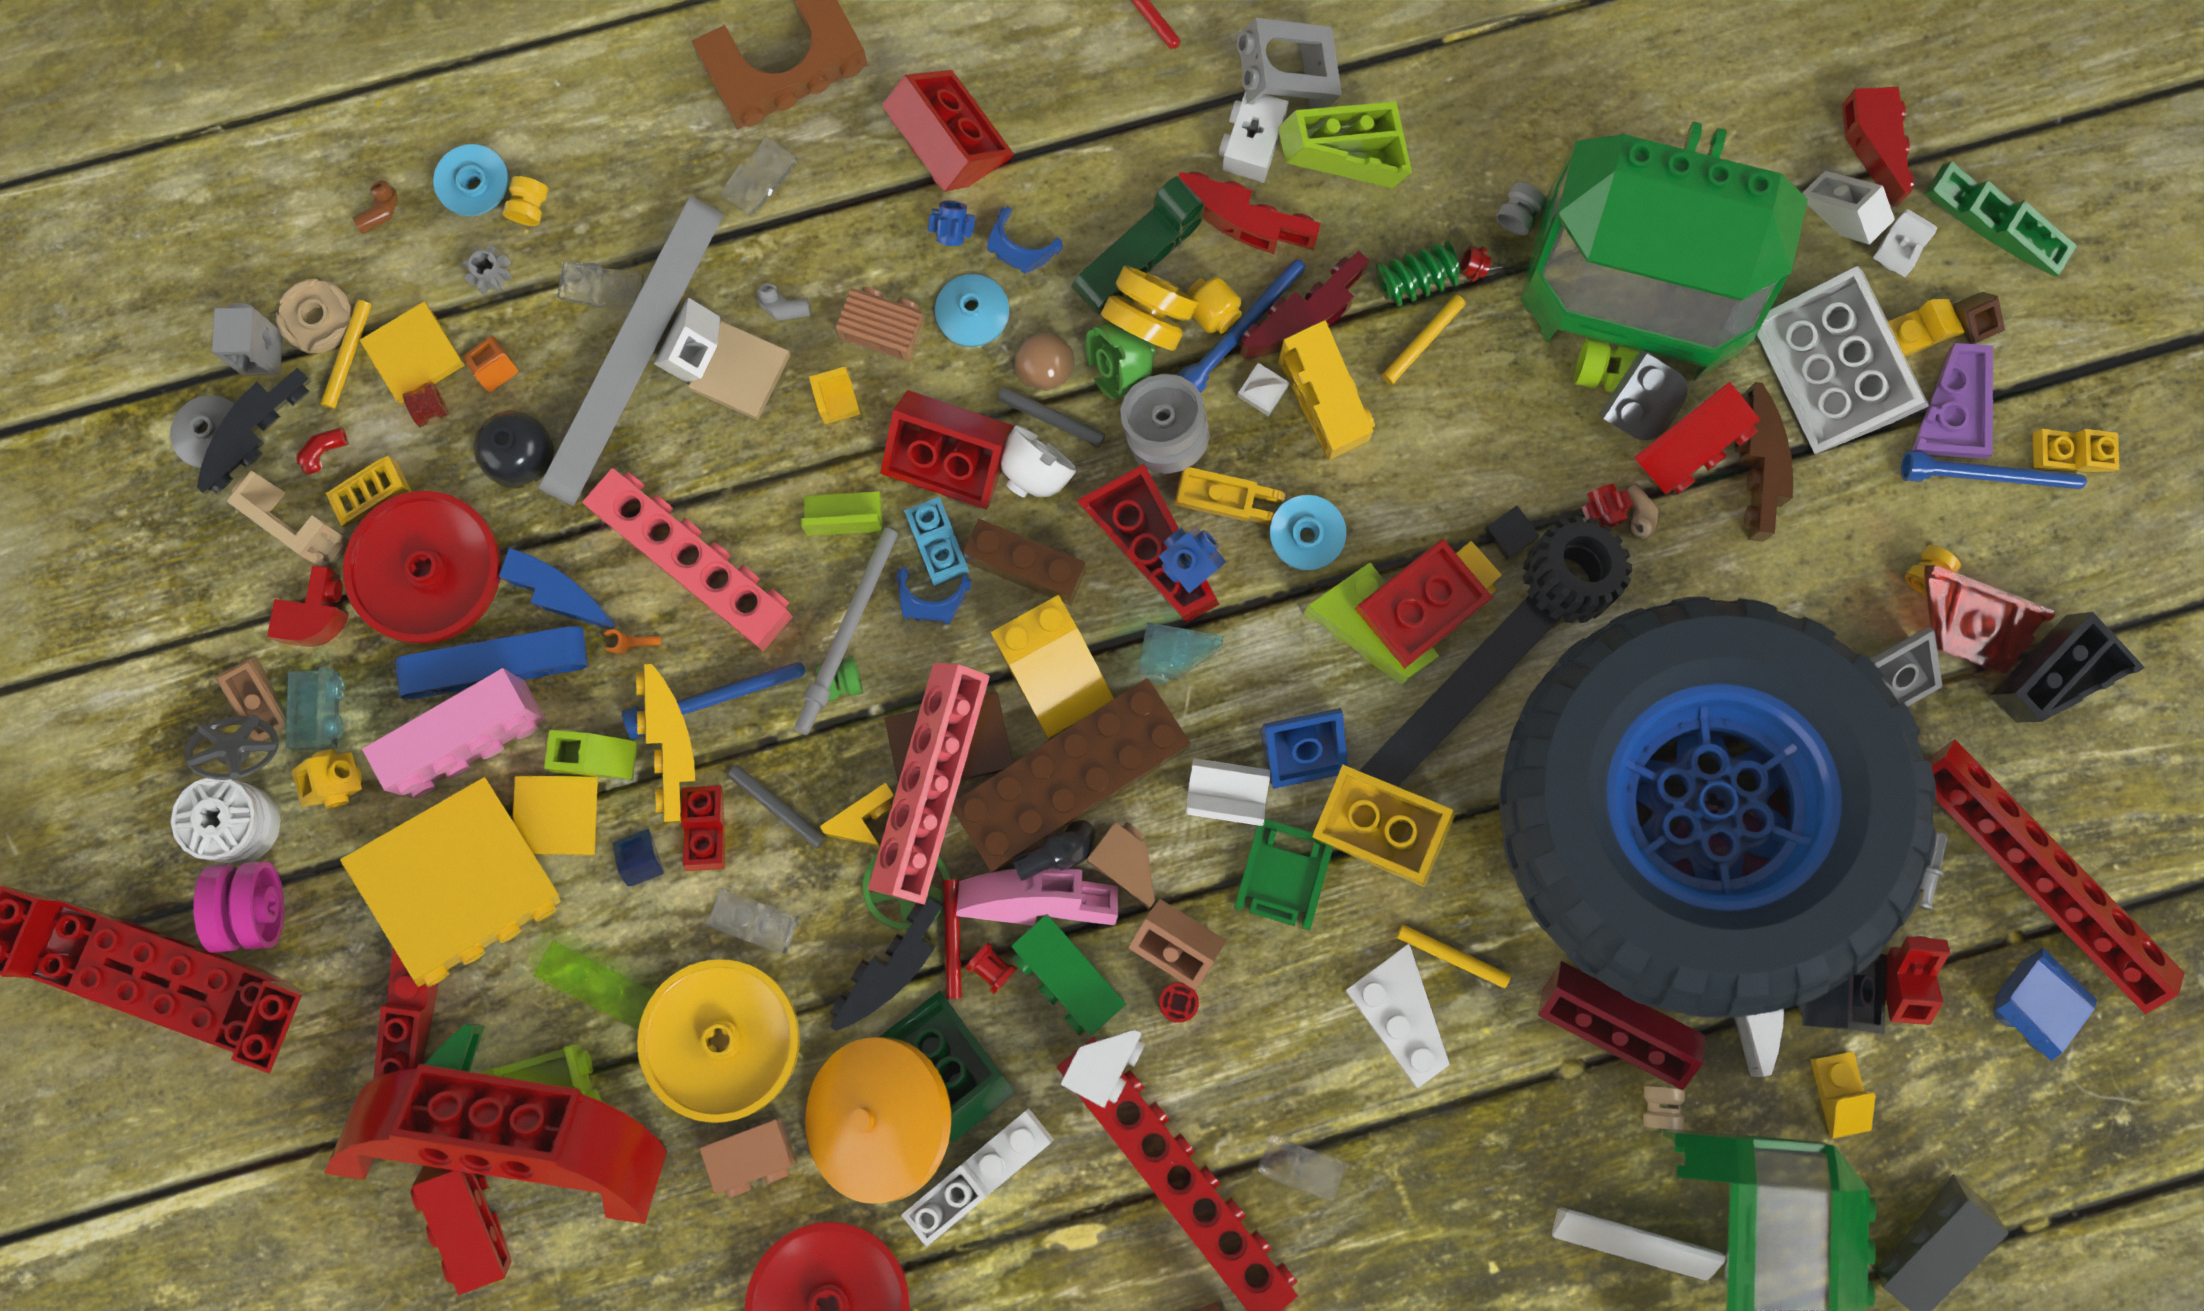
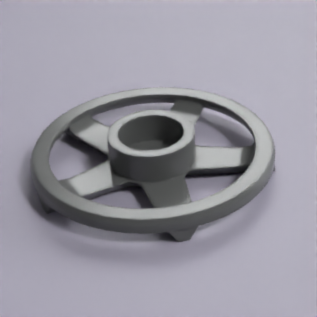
M255 714L251 717L224 718L208 725H199L197 732L192 735L185 746V761L192 771L202 777L214 780L237 779L255 773L266 766L277 752L279 739L276 730ZM230 725H242L236 732L229 735L216 731L219 728ZM258 727L270 736L272 742L248 740L247 738L253 729ZM203 737L214 743L215 746L193 756L196 744ZM250 752H268V755L262 761L241 771V762L249 757ZM217 758L220 763L227 766L228 773L207 772L199 768L198 765Z

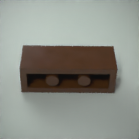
M979 518L963 552L967 564L1050 598L1059 595L1062 602L1070 606L1086 573L1084 561Z

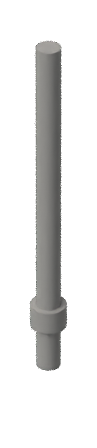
M884 528L814 684H809L803 697L805 704L794 726V730L801 734H809L819 710L824 709L831 695L828 691L898 536V533L893 529Z

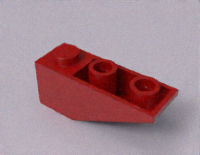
M1899 87L1854 89L1842 103L1845 139L1874 182L1884 187L1891 207H1897L1911 193L1914 185V176L1912 171L1908 170L1907 161L1910 141L1909 137L1904 135L1903 126L1906 114L1905 103L1903 100H1900Z

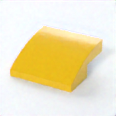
M514 777L512 821L534 856L595 855L598 777Z

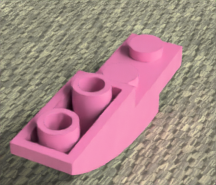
M1050 868L1022 881L1016 869L977 875L959 881L956 916L1031 926L1035 925L1037 916H1045L1046 914L1053 918L1115 925L1118 917V886L1082 881V870L1066 869L1061 871L1060 868Z

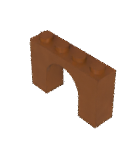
M794 0L796 10L811 36V45L806 57L800 64L782 73H765L750 66L743 59L725 25L692 40L698 57L737 130L745 126H755L765 116L777 110H787L794 106L797 100L809 94H819L825 91L831 83L843 77H854L861 72L862 68L868 66L864 48L837 0Z

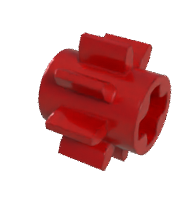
M1608 484L1587 493L1590 502L1585 503V506L1581 507L1586 521L1592 518L1597 520L1600 527L1606 524L1612 528L1628 520L1625 512L1629 511L1633 504L1627 489L1619 491L1616 490L1615 484Z

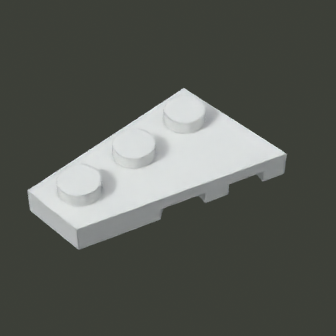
M1410 944L1402 947L1344 990L1415 1088L1421 1087L1450 1065Z

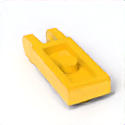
M1188 467L1181 473L1174 505L1248 522L1251 520L1255 523L1271 525L1275 513L1252 508L1254 497L1273 504H1283L1286 494L1280 490L1259 486L1254 481Z

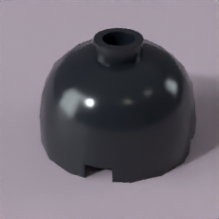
M512 410L496 413L485 420L476 432L473 444L475 460L483 473L500 486L514 489L524 487L523 485L529 484L533 480L537 482L543 478L552 463L554 455L553 443L545 427L530 415Z

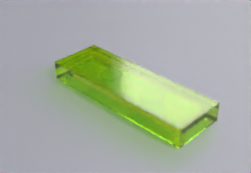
M553 940L533 975L637 1030L639 1029L644 1009L654 994V991Z

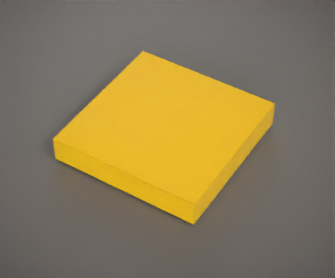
M425 301L359 340L395 400L400 405L466 366Z

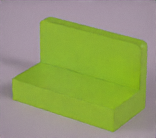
M876 491L804 496L805 518L801 519V527L807 536L883 532L881 493Z

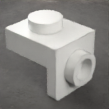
M1906 209L1886 232L1873 258L1882 263L1888 270L1895 271L1906 277L1914 268L1924 246L1936 233L1937 226Z

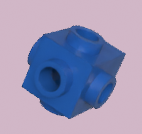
M1197 525L1187 533L1181 527L1164 541L1168 549L1159 556L1164 562L1162 568L1167 576L1174 582L1179 581L1188 593L1226 563V560L1217 551L1219 546L1214 537L1206 530L1201 531Z

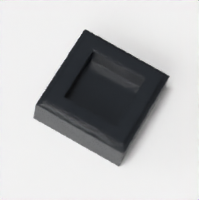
M1518 506L1512 508L1484 529L1506 560L1540 536Z

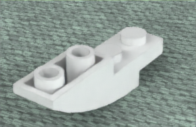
M1028 1108L902 1214V1217L927 1247L1051 1144L1054 1139Z

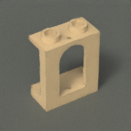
M250 471L246 477L241 478L234 485L232 495L226 502L303 558L317 566L330 569L346 549L349 539L313 515L296 532L270 513L284 496L285 492L253 471Z

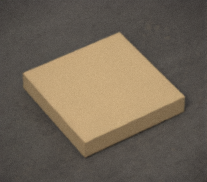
M721 321L718 344L702 378L691 381L688 387L692 392L755 420H759L791 354L786 349Z

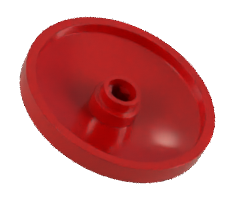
M413 491L394 496L379 504L355 528L344 555V586L356 613L377 632L403 643L434 644L462 634L485 614L499 588L502 558L493 530L475 509L462 500L445 493Z
M819 1222L803 1226L788 1233L773 1244L763 1255L753 1271L748 1284L745 1311H910V1294L907 1279L900 1262L881 1239L871 1232L844 1222Z

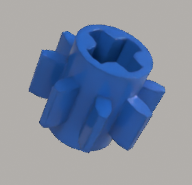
M942 201L939 203V209L933 208L932 213L929 214L928 232H937L936 241L940 244L947 246L962 245L964 237L971 238V233L974 232L975 215L967 214V205L964 203Z

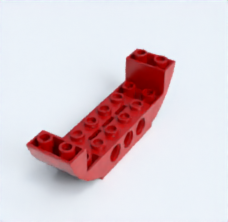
M0 886V976L31 978L233 1052L231 1060L268 1074L271 1073L303 994L298 987L264 971L262 968L220 953L208 952L204 947L124 918L44 895Z
M418 1064L417 1069L399 1070L381 1075L368 1082L359 1091L325 1169V1174L365 1180L374 1158L601 1193L605 1218L646 1224L667 1150L657 1137L642 1124L626 1113L602 1101L581 1094L580 1089Z

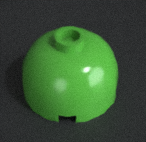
M1111 322L1093 327L1094 329L1089 330L1086 334L1085 348L1089 367L1096 365L1102 377L1094 378L1103 394L1111 400L1125 397L1135 384L1151 376L1153 359L1155 358L1154 345Z

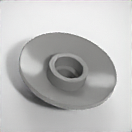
M215 395L197 397L186 403L177 412L171 425L170 438L176 454L189 465L201 468L207 448L216 430L235 404L224 397ZM204 423H207V430L204 433L199 434L200 427Z

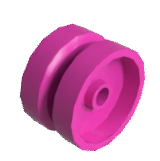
M270 862L243 863L238 868L230 864L207 866L201 871L194 893V920L201 944L208 952L237 951L241 946L248 950L272 948L278 942L284 921V895L278 872Z

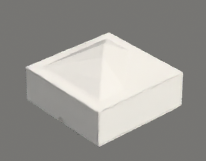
M1258 363L1238 392L1237 397L1265 415L1270 416L1289 387L1290 382Z

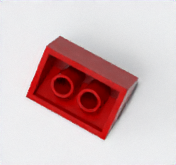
M953 70L904 75L882 104V107L890 116L893 125L901 131L911 145L914 154L922 160L932 174L933 180L944 192L968 188L1014 156L1010 147Z
M1729 381L1634 458L1665 494L1673 490L1679 495L1696 481L1692 474L1705 466L1709 471L1725 459L1727 455L1723 450L1736 441L1741 446L1759 432L1754 425L1760 422V418Z
M907 390L892 412L880 474L987 510L1002 471L1000 465L1002 451L1007 437L1014 429V425Z

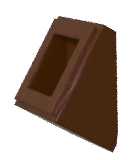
M1980 292L1952 305L1965 331L1963 334L1969 344H1976L2005 331L1997 295Z

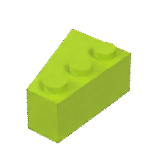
M1396 101L1295 110L1278 127L1285 163L1392 189L1412 174Z
M1370 562L1307 605L1303 615L1330 631L1336 639L1345 642L1363 655L1364 659L1402 686L1432 665L1439 655L1432 647L1404 669L1354 608L1385 584L1383 578Z

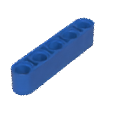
M574 626L404 655L395 659L399 697L401 699H419L463 691L502 668L523 680L582 670L588 667L583 628Z

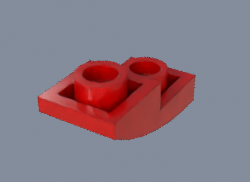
M722 786L682 787L681 824L684 828L683 867L685 871L725 869V822Z

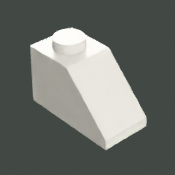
M1824 171L1802 193L1808 198L1807 205L1840 236L1859 242L1871 244L1895 220L1882 185Z

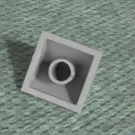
M1931 627L1918 631L1869 658L1885 675L1883 681L1893 692L1899 704L1904 702L1908 707L1943 687L1935 632Z

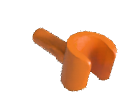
M609 629L604 632V635L608 637L619 638L618 644L615 647H604L606 651L617 655L626 653L630 647L661 645L660 636H627L616 629Z

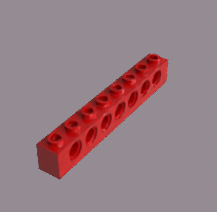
M1956 739L1925 760H1929L1936 785V801L2145 1015L2179 995L2185 972Z
M1093 1036L1082 1046L1097 1042V1040ZM1078 1049L1056 1067L1063 1077L1066 1075ZM1130 1069L1125 1074L1122 1072L1120 1076L1126 1083L1116 1103L1108 1100L1103 1108L1077 1094L1247 1311H1282L1299 1297L1292 1288L1298 1282L1283 1262L1277 1267L1266 1255L1272 1248L1258 1230L1250 1234L1243 1226L1241 1221L1246 1218V1215L1232 1198L1224 1202L1215 1190L1221 1185L1206 1165L1199 1170L1190 1159V1156L1195 1151L1181 1133L1174 1138L1164 1126L1170 1119L1155 1101L1148 1105L1139 1093L1145 1088ZM1132 1101L1138 1105L1140 1115L1134 1123L1125 1124L1118 1119L1116 1111L1122 1102ZM1150 1133H1157L1165 1140L1163 1151L1155 1156L1146 1154L1142 1149V1141ZM1177 1165L1186 1167L1190 1172L1189 1182L1180 1188L1171 1186L1167 1181L1169 1170ZM1201 1198H1209L1215 1203L1213 1216L1206 1220L1198 1219L1193 1214V1206ZM1231 1230L1239 1233L1241 1243L1235 1251L1225 1252L1220 1249L1219 1238L1224 1232ZM1259 1263L1266 1267V1277L1259 1284H1250L1245 1280V1271L1251 1264Z

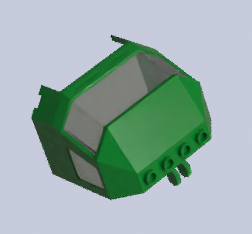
M1692 122L1690 125L1684 149L1626 134L1577 140L1546 196V203L1542 209L1520 301L1527 312H1531L1541 327L1540 332L1547 343H1549L1558 329L1640 351L1642 349L1647 353L1700 366L1696 370L1695 381L1712 369L1739 356L1755 339L1786 279L1792 272L1808 198L1782 173L1720 158L1727 134L1725 129L1716 128L1712 134L1708 155L1695 152L1702 134V124Z
M1663 1129V1136L1674 1141V1152L1683 1153L1684 1165L1676 1164V1178L1729 1183L1727 1262L1725 1264V1278L1727 1279L1726 1311H1867V1307L1874 1306L1875 1288L1874 1283L1868 1281V1264L1874 1265L1876 1256L1874 1239H1869V1222H1875L1876 1200L1875 1197H1870V1189L1835 1145L1819 1141Z

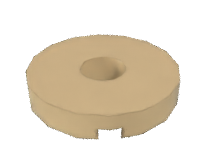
M306 279L294 284L282 295L279 301L281 304L279 313L276 312V323L280 334L294 348L306 353H325L337 348L342 343L354 309L350 298L336 284L319 281L318 279ZM314 308H322V319L315 324H308V313Z

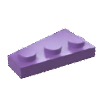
M1954 343L1949 347L1912 451L1926 452L1927 455L1987 459L1993 455L1992 345Z

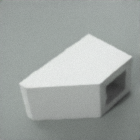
M686 298L654 364L684 382L701 379L718 344L720 316L692 299Z
M1131 1030L1079 1047L1060 1085L1103 1108L1108 1100L1116 1103L1126 1083L1125 1080L1120 1078L1126 1064L1135 1066L1145 1044L1138 1041L1142 1033Z

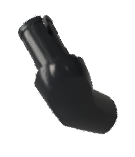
M1086 820L1074 821L1067 827L1065 832L1046 836L1043 845L1012 857L1020 879L1024 881L1052 867H1055V869L1060 868L1062 871L1084 862L1089 857L1096 833L1094 827Z

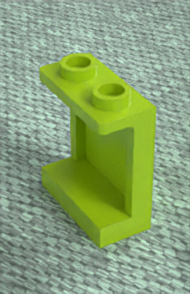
M581 1044L566 1046L564 1049L507 1066L478 1072L479 1074L580 1089L581 1094L601 1101L597 1089L592 1090L589 1074L593 1072L592 1061L588 1051L582 1050Z

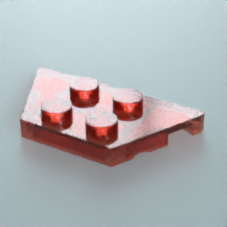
M1925 565L1924 577L1930 627L1935 632L1937 652L1994 673L2006 674L2016 663L2019 654L2027 650L2036 639L2033 633L2043 622H2050L2055 617L2056 611L1937 565Z

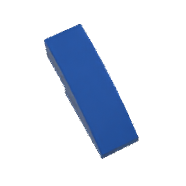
M508 549L499 577L510 585L534 591L531 603L541 610L603 628L614 629L615 622L578 584L545 562L520 551Z

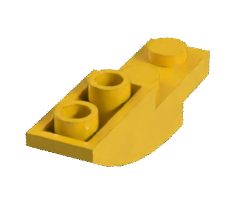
M643 663L644 672H636V695H644L645 711H637V734H645L646 743H661V750H654V773H662V789H655V812H663L664 822L680 821L679 782L695 781L694 758L690 737L683 715L667 683L652 663Z

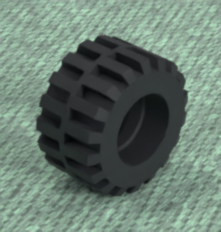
M1574 516L1570 521L1565 518L1559 520L1556 525H1552L1527 554L1528 557L1523 564V569L1527 571L1523 575L1524 584L1530 585L1527 591L1530 598L1536 597L1539 601L1536 606L1541 611L1545 608L1551 611L1549 616L1556 620L1560 616L1564 617V622L1573 623L1577 619L1580 623H1585L1592 617L1595 619L1600 616L1624 593V589L1631 580L1628 575L1632 572V564L1626 562L1630 554L1628 549H1622L1620 544L1623 540L1619 535L1614 537L1610 533V527L1606 524L1603 527L1598 526L1595 519L1589 518L1584 522L1582 516ZM1564 558L1573 560L1581 565L1586 571L1590 582L1575 577L1567 568Z

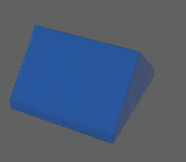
M1341 708L1264 723L1260 730L1273 789L1338 776L1342 765L1348 766L1343 712Z

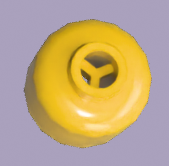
M1214 277L1207 281L1200 278L1187 291L1188 295L1199 301L1191 318L1207 333L1218 331L1222 334L1237 322L1242 314L1239 310L1241 306L1240 296L1219 277Z

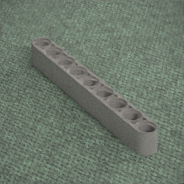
M690 195L538 488L539 490L574 507L724 213Z

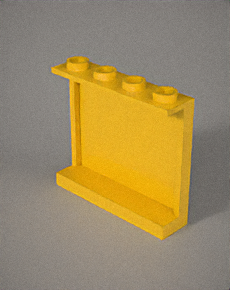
M485 777L340 859L418 987L425 983L428 987L439 983L450 974L448 969L460 962H463L464 965L474 962L485 954V947L497 940L500 943H504L514 938L521 932L520 926L533 918L536 922H539L549 917L557 910L555 905L560 903L558 892Z

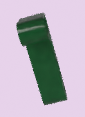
M1178 176L1173 177L1156 194L1154 208L1086 267L1074 280L1072 288L1097 314H1101L1110 296L1118 295L1122 297L1125 294L1116 285L1123 266L1127 265L1149 273L1197 229L1203 220L1205 203Z

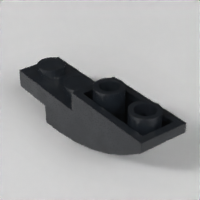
M298 367L269 393L256 382L227 413L207 448L200 468L197 488L203 494H208L211 490L218 494L234 480L229 474L238 466L242 465L246 469L263 454L259 448L265 444L254 431L258 428L263 432L266 431L281 417L277 413L279 409L288 402L292 406L296 405L310 392L306 386L311 381Z
M930 895L925 905L919 903L914 905L906 918L912 925L905 937L897 933L885 952L886 955L891 957L889 962L876 954L870 963L862 959L850 980L857 983L849 997L841 993L829 1014L836 1017L830 1026L832 1029L838 1031L872 1014L890 1001L910 982L936 947L935 944L923 938L941 909L942 902Z

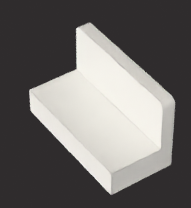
M1193 758L1185 813L1193 816L1262 826L1265 819V803L1270 781V770Z

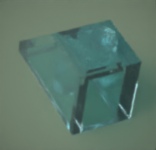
M1147 622L1138 674L1146 675L1145 679L1148 678L1151 683L1168 684V679L1176 681L1219 652L1224 636Z

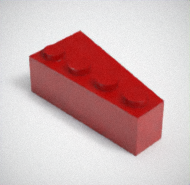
M1145 464L1076 500L1086 514L1185 622L1220 605L1207 579L1188 593L1179 581L1174 582L1164 572L1162 568L1164 562L1159 556L1168 549L1164 541L1178 531L1179 527Z

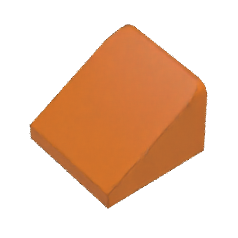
M490 336L462 357L473 375L487 392L494 391L518 373L517 367L494 336Z

